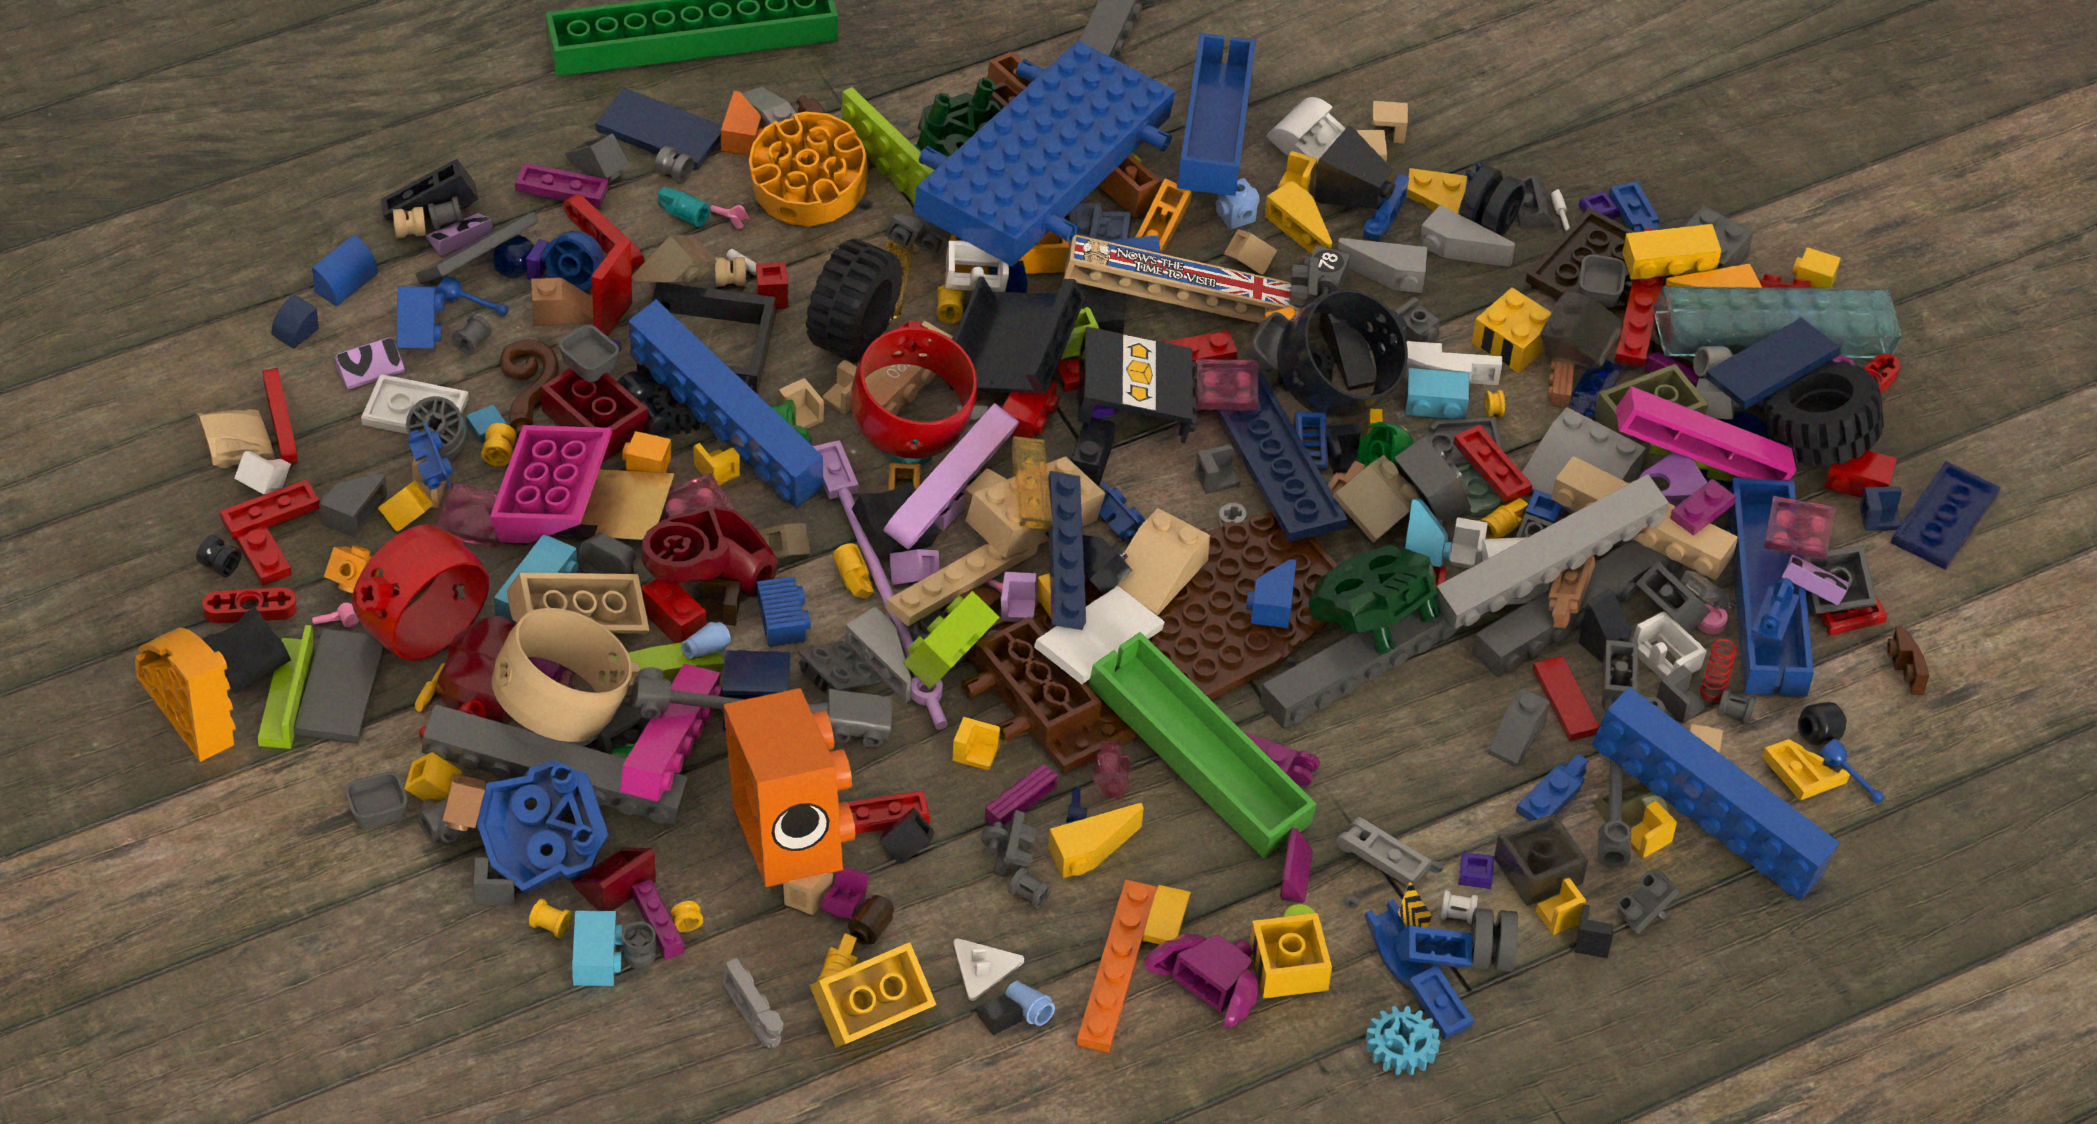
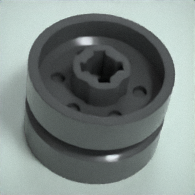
M432 396L420 400L411 408L406 419L408 434L414 430L426 431L424 422H427L430 432L438 429L437 432L443 448L438 449L441 458L447 456L448 460H451L463 451L468 441V428L460 410L451 400L440 396Z
M1474 908L1470 932L1472 933V966L1470 969L1488 970L1492 956L1495 971L1513 972L1518 940L1517 911L1500 910L1497 915L1496 924H1494L1492 909Z

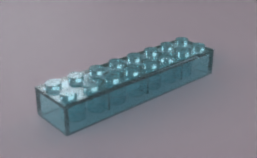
M1663 286L1653 307L1664 356H1695L1696 351L1702 346H1725L1734 356L1801 317L1839 345L1841 356L1875 358L1883 353L1893 355L1902 338L1889 289Z

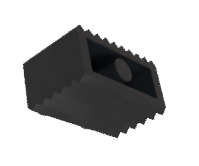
M1092 417L1090 424L1083 422L1074 452L1072 453L1071 462L1099 487L1113 446L1115 424L1109 420Z

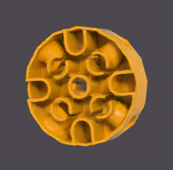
M807 111L793 114V118L785 119L780 123L775 121L766 126L752 144L749 169L755 198L763 209L775 219L787 224L802 225L804 227L834 222L852 211L865 194L868 167L864 145L848 122L833 115Z

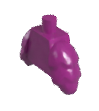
M1183 934L1175 939L1159 944L1143 960L1147 971L1157 973L1162 977L1172 975L1173 979L1219 1013L1223 1012L1227 1007L1223 1027L1231 1029L1248 1016L1251 1007L1257 1001L1258 982L1255 974L1250 971L1253 963L1250 957L1252 955V948L1245 940L1240 939L1231 944L1220 935L1205 938L1199 934Z

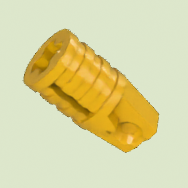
M945 285L938 286L937 318L947 324L959 322L963 314L964 291L945 289Z
M1518 498L1506 506L1498 507L1485 518L1479 520L1488 523L1485 539L1503 538L1517 529L1522 523L1528 503Z
M853 543L844 544L833 552L832 558L846 588L852 592L853 596L867 600L874 593L868 567L858 545Z
M845 933L838 949L829 948L823 969L817 981L856 965L858 957L851 955L857 940L856 937Z

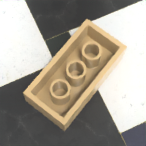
M1065 456L974 492L965 521L1006 559L1049 541V537L1045 533L1048 531L1047 477L1050 471L1080 476L1082 527L1097 521L1105 492Z

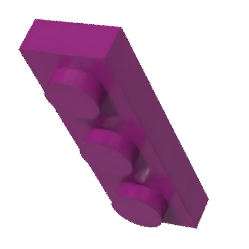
M523 163L515 181V191L563 201L575 194H580L594 207L601 208L609 188L608 179Z

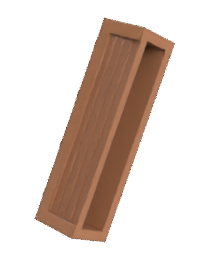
M1558 339L1557 346L1553 345L1552 357H1555V359L1551 361L1550 370H1553L1554 373H1550L1549 384H1552V387L1549 386L1547 395L1548 398H1551L1550 406L1569 408L1577 341Z

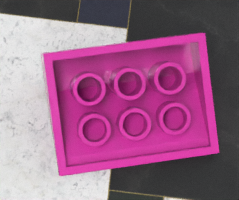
M523 425L490 515L498 541L531 543L539 540L543 534L550 536L580 525L611 438L612 429L601 427Z

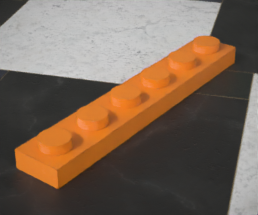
M1125 879L1077 1037L1078 1046L1110 1053L1143 942L1145 927L1157 891L1156 886Z

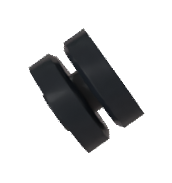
M1484 165L1469 183L1462 198L1458 214L1503 237L1511 227L1521 208L1526 190L1525 182L1510 175L1503 179L1502 171L1489 165Z

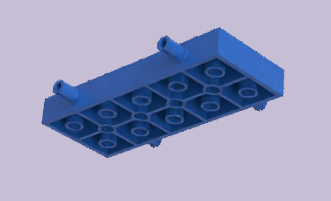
M1079 40L1046 69L1029 62L1027 59H1023L1016 69V75L1031 83L957 151L947 157L930 146H926V149L922 150L919 156V163L932 168L934 171L917 186L913 213L1010 266L1016 264L1049 231L1070 242L1078 229L1077 224L1064 219L1071 210L1143 142L1160 149L1162 152L1169 147L1172 135L1158 128L1170 118L1175 90Z

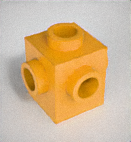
M352 545V548L347 546L333 547L324 577L339 583V589L353 593L361 572L372 558L369 556L371 551ZM379 570L375 572V577H378Z

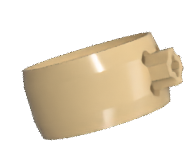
M541 608L525 614L509 632L495 661L492 674V689L502 708L522 726L550 739L579 742L597 736L611 722L625 695H631L633 682L640 671L638 663H631L628 652L618 638L593 619L570 610ZM615 653L617 654V662L614 660ZM528 657L550 660L569 668L586 680L596 693L579 691L554 681L533 665ZM604 673L606 674V683L604 682Z

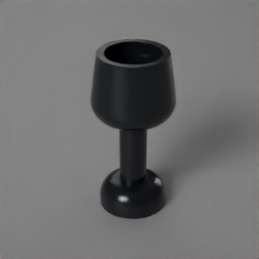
M637 371L627 372L622 375L617 382L648 408L646 434L664 438L669 437L674 431L676 423L670 415L665 413L658 414L651 405L655 392L654 386Z

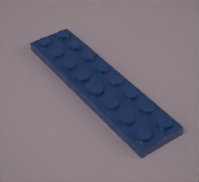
M1247 362L1198 374L1199 386L1287 540L1292 542L1347 528L1346 515L1339 503L1333 498V493L1256 362Z

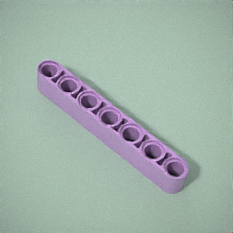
M994 403L898 509L883 531L909 550L1005 443L1018 426L1019 421Z

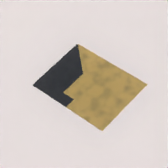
M599 469L581 524L552 535L593 537L601 532L612 538L642 540L646 532L659 523L674 473Z

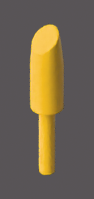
M445 663L441 664L433 679L426 682L415 702V709L418 712H421L428 705L437 691V680Z

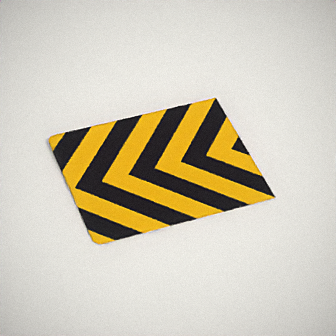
M1409 882L1398 913L1407 927L1410 925L1428 928L1432 915L1412 883Z

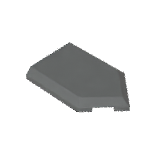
M1496 417L1436 420L1422 436L1431 445L1437 443L1446 455L1444 460L1448 465L1453 463L1457 468L1470 464V462L1453 444L1454 436L1479 424L1504 452Z

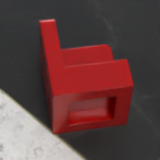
M786 263L756 264V295L776 297V309L788 308Z

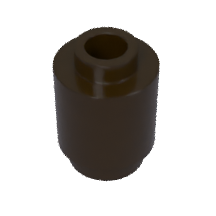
M874 895L872 898L864 901L848 923L850 935L857 938L856 942L860 944H874L893 919L894 907L892 903L880 895Z

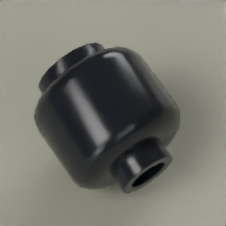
M1828 701L1812 704L1802 710L1798 719V730L1809 744L1816 746L1827 744L1833 739L1840 740L1843 737L1847 720L1842 709L1836 703Z

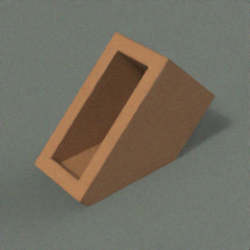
M563 278L531 279L533 326L593 323L592 296Z
M453 773L442 820L448 822L449 828L467 831L468 827H476L485 792V780Z

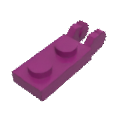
M1244 732L1296 784L1310 785L1313 779L1311 772H1315L1320 765V760L1316 755L1314 756L1306 751L1297 752V750Z

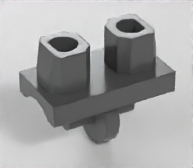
M1310 257L1308 266L1292 265L1290 284L1294 285H1291L1289 305L1306 306L1317 297L1338 290V283L1333 278H1330L1328 275H1322L1318 278L1319 258Z
M1015 810L1012 822L1006 823L1004 827L1002 823L995 822L993 826L985 828L982 832L981 840L984 845L989 847L988 851L992 854L998 852L994 874L1002 877L1008 869L1017 872L1022 867L1028 869L1031 863V853L1018 849V845L1030 849L1036 839L1038 829L1023 823L1025 813Z
M1660 869L1655 873L1647 871L1640 878L1639 885L1641 887L1633 895L1630 893L1624 894L1616 902L1619 908L1617 912L1638 934L1657 915L1665 920L1669 915L1664 908L1680 893L1678 888Z

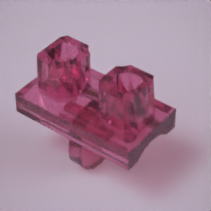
M1120 741L1101 743V751L1097 754L1098 761L1093 773L1094 785L1100 784L1102 792L1110 798L1122 797L1129 787L1128 775L1132 765L1130 755H1122Z

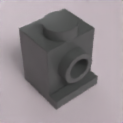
M1416 297L1394 311L1396 314H1402L1407 323L1406 341L1433 343L1439 336L1440 320L1420 306L1419 299Z

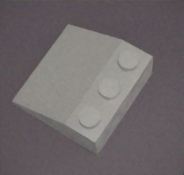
M1566 407L1552 423L1522 473L1532 484L1531 493H1534L1536 489L1552 495L1556 477L1574 456L1630 484L1641 471L1646 447ZM1563 506V509L1571 514L1576 512L1568 507Z

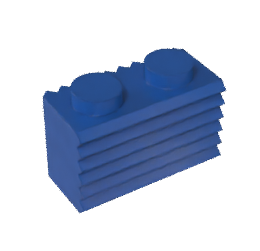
M795 576L757 581V601L768 646L798 643L799 641L803 643L806 640V629H811L809 611L802 610V605H805L804 590L802 586H796Z

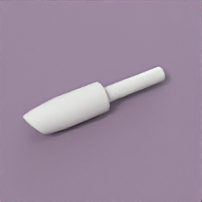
M1558 189L1551 193V199L1557 215H1560L1564 230L1567 232L1570 229L1565 214L1567 208L1563 196Z

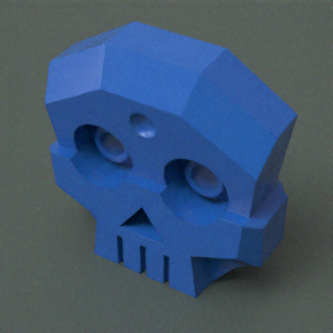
M553 759L529 768L528 776L486 783L477 825L490 864L495 872L504 879L514 880V886L525 895L546 886L562 876L570 881L592 872L598 853L610 838L587 773L572 769L567 764ZM529 800L537 801V806L533 810H528L525 807L526 803ZM570 809L577 825L562 821ZM551 846L553 847V852L549 856H543L541 854L542 848Z

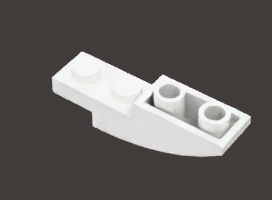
M1407 341L1408 360L1403 375L1404 378H1407L1409 368L1469 373V387L1470 384L1499 385L1502 356L1442 352V343ZM1381 343V348L1385 351V347Z

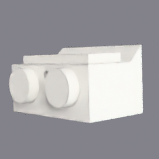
M964 240L949 241L946 253L945 289L973 291L979 277H984L992 292H1005L1009 275V264ZM955 264L998 267V275H986L981 267L972 268L971 273H956Z
M1665 611L1638 624L1632 639L1633 643H1638V658L1660 679L1668 676L1683 665L1692 673L1700 670L1707 652L1698 641L1689 635ZM1656 640L1659 642V643L1655 644L1654 646H1652V645L1650 644V643H1652V642H1654V641H1656ZM1667 650L1677 659L1674 666L1665 658Z

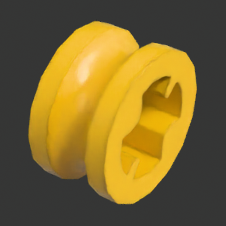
M1497 390L1495 394L1491 391L1485 392L1484 407L1487 417H1493L1494 414H1497L1498 417H1504L1505 398L1502 390Z
M684 901L675 905L671 910V917L679 932H691L703 924V915L700 913V905L697 902Z

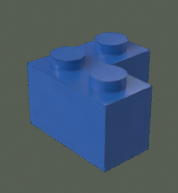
M402 285L397 287V348H436V342H441L442 325L436 324V317L439 316V311H444L445 295L444 292H439V286Z

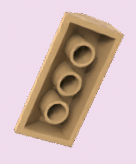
M519 573L506 590L511 617L516 623L525 614L533 610L559 608L589 617L607 628L611 633L647 634L650 631L638 574Z

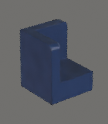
M1900 487L1864 488L1859 508L1865 531L1899 530L1902 523L1898 511V504L1902 494Z

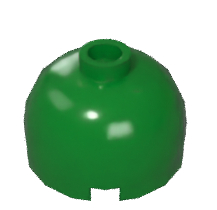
M1379 421L1371 424L1368 427L1372 428L1368 436L1362 435L1358 448V462L1367 467L1384 455L1395 464L1401 474L1394 457L1414 444L1412 436L1403 427Z

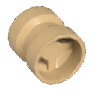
M414 207L411 211L393 209L396 239L405 238L409 234H414L417 237L426 236L423 207Z
M724 257L715 258L717 261L715 263L716 287H725L727 284H734L737 287L746 286L745 257H735L734 260H726Z

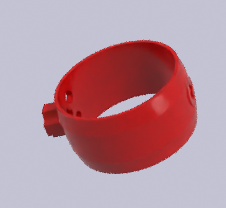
M908 321L906 324L898 325L897 329L886 332L876 338L860 358L850 393L852 416L861 434L878 449L902 458L920 459L932 457L946 451L955 444L968 426L977 397V378L971 359L959 344L939 332L924 327L921 321ZM925 353L927 356H919V354ZM899 364L919 366L938 374L946 380L957 393L962 409L954 415L939 421L917 422L907 420L884 409L869 392L865 378L874 371L886 366ZM913 439L919 440L916 444H911Z
M419 525L407 529L392 538L369 560L356 582L352 606L363 627L388 651L407 661H419L432 657L448 648L457 634L473 624L485 604L489 591V576L478 557L453 534L436 525ZM381 568L383 570V577H375V572ZM436 577L428 590L415 603L405 609L418 591ZM395 584H398L400 589L398 597H395L393 594ZM464 585L463 592L466 594L465 598H457L459 594L458 590H456L457 586ZM381 609H386L388 615L386 618H383Z

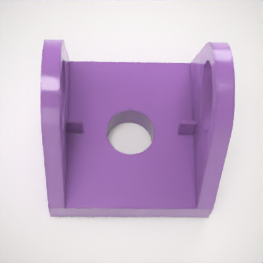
M1675 452L1645 470L1640 476L1641 478L1649 474L1650 477L1665 479L1668 482L1667 488L1661 492L1667 501L1674 506H1678L1707 483L1693 459Z

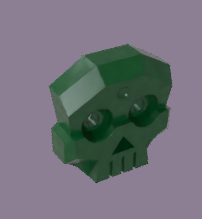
M989 78L979 79L974 95L963 93L951 97L945 93L936 94L934 103L923 108L918 129L921 132L917 147L922 151L924 148L926 149V146H930L947 157L957 151L1003 109L996 101L990 100L996 88L994 81Z
M1393 545L1354 554L1317 580L1308 602L1313 619L1340 623L1341 628L1357 633L1371 631L1375 650L1378 654H1386L1391 652V649H1395L1396 645L1389 626H1393L1418 608L1420 620L1423 622L1433 621L1436 619L1435 617L1438 618L1440 616L1434 598L1437 594L1435 587L1436 574L1430 557L1406 548L1400 550Z

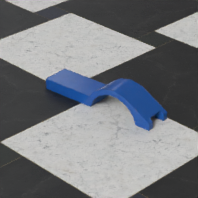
M1394 899L1387 902L1388 911L1375 916L1372 910L1367 911L1364 917L1385 966L1397 980L1404 985H1408L1429 1019H1433V1025L1436 1029H1439V1034L1443 1040L1471 1027L1474 1019L1438 965L1432 966L1426 963L1402 961L1399 958L1396 950L1395 936L1402 932L1405 926L1398 913L1399 907Z

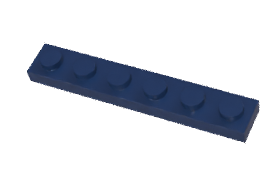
M1050 471L1047 477L1052 625L1083 630L1086 624L1080 476Z

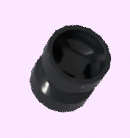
M211 535L199 546L196 559L205 567L212 566L214 571L220 576L228 577L238 567L241 561V551L232 545H224L222 539Z

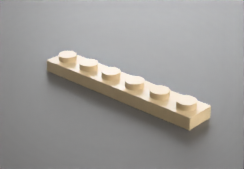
M987 543L887 599L885 609L905 625L910 626L952 602L957 596L984 584L1035 555L1039 545L1005 559L995 548Z

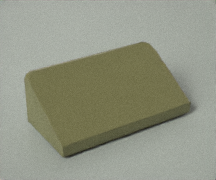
M1642 782L1622 789V822L1631 825L1642 821L1646 806L1654 801H1657L1667 811V801L1661 796L1655 795ZM1609 794L1593 800V804L1606 823L1609 819Z

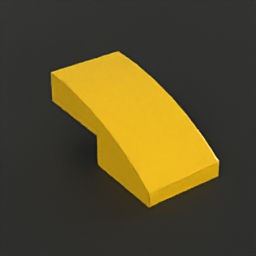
M1158 885L1145 927L1143 941L1161 944L1180 935L1191 892Z

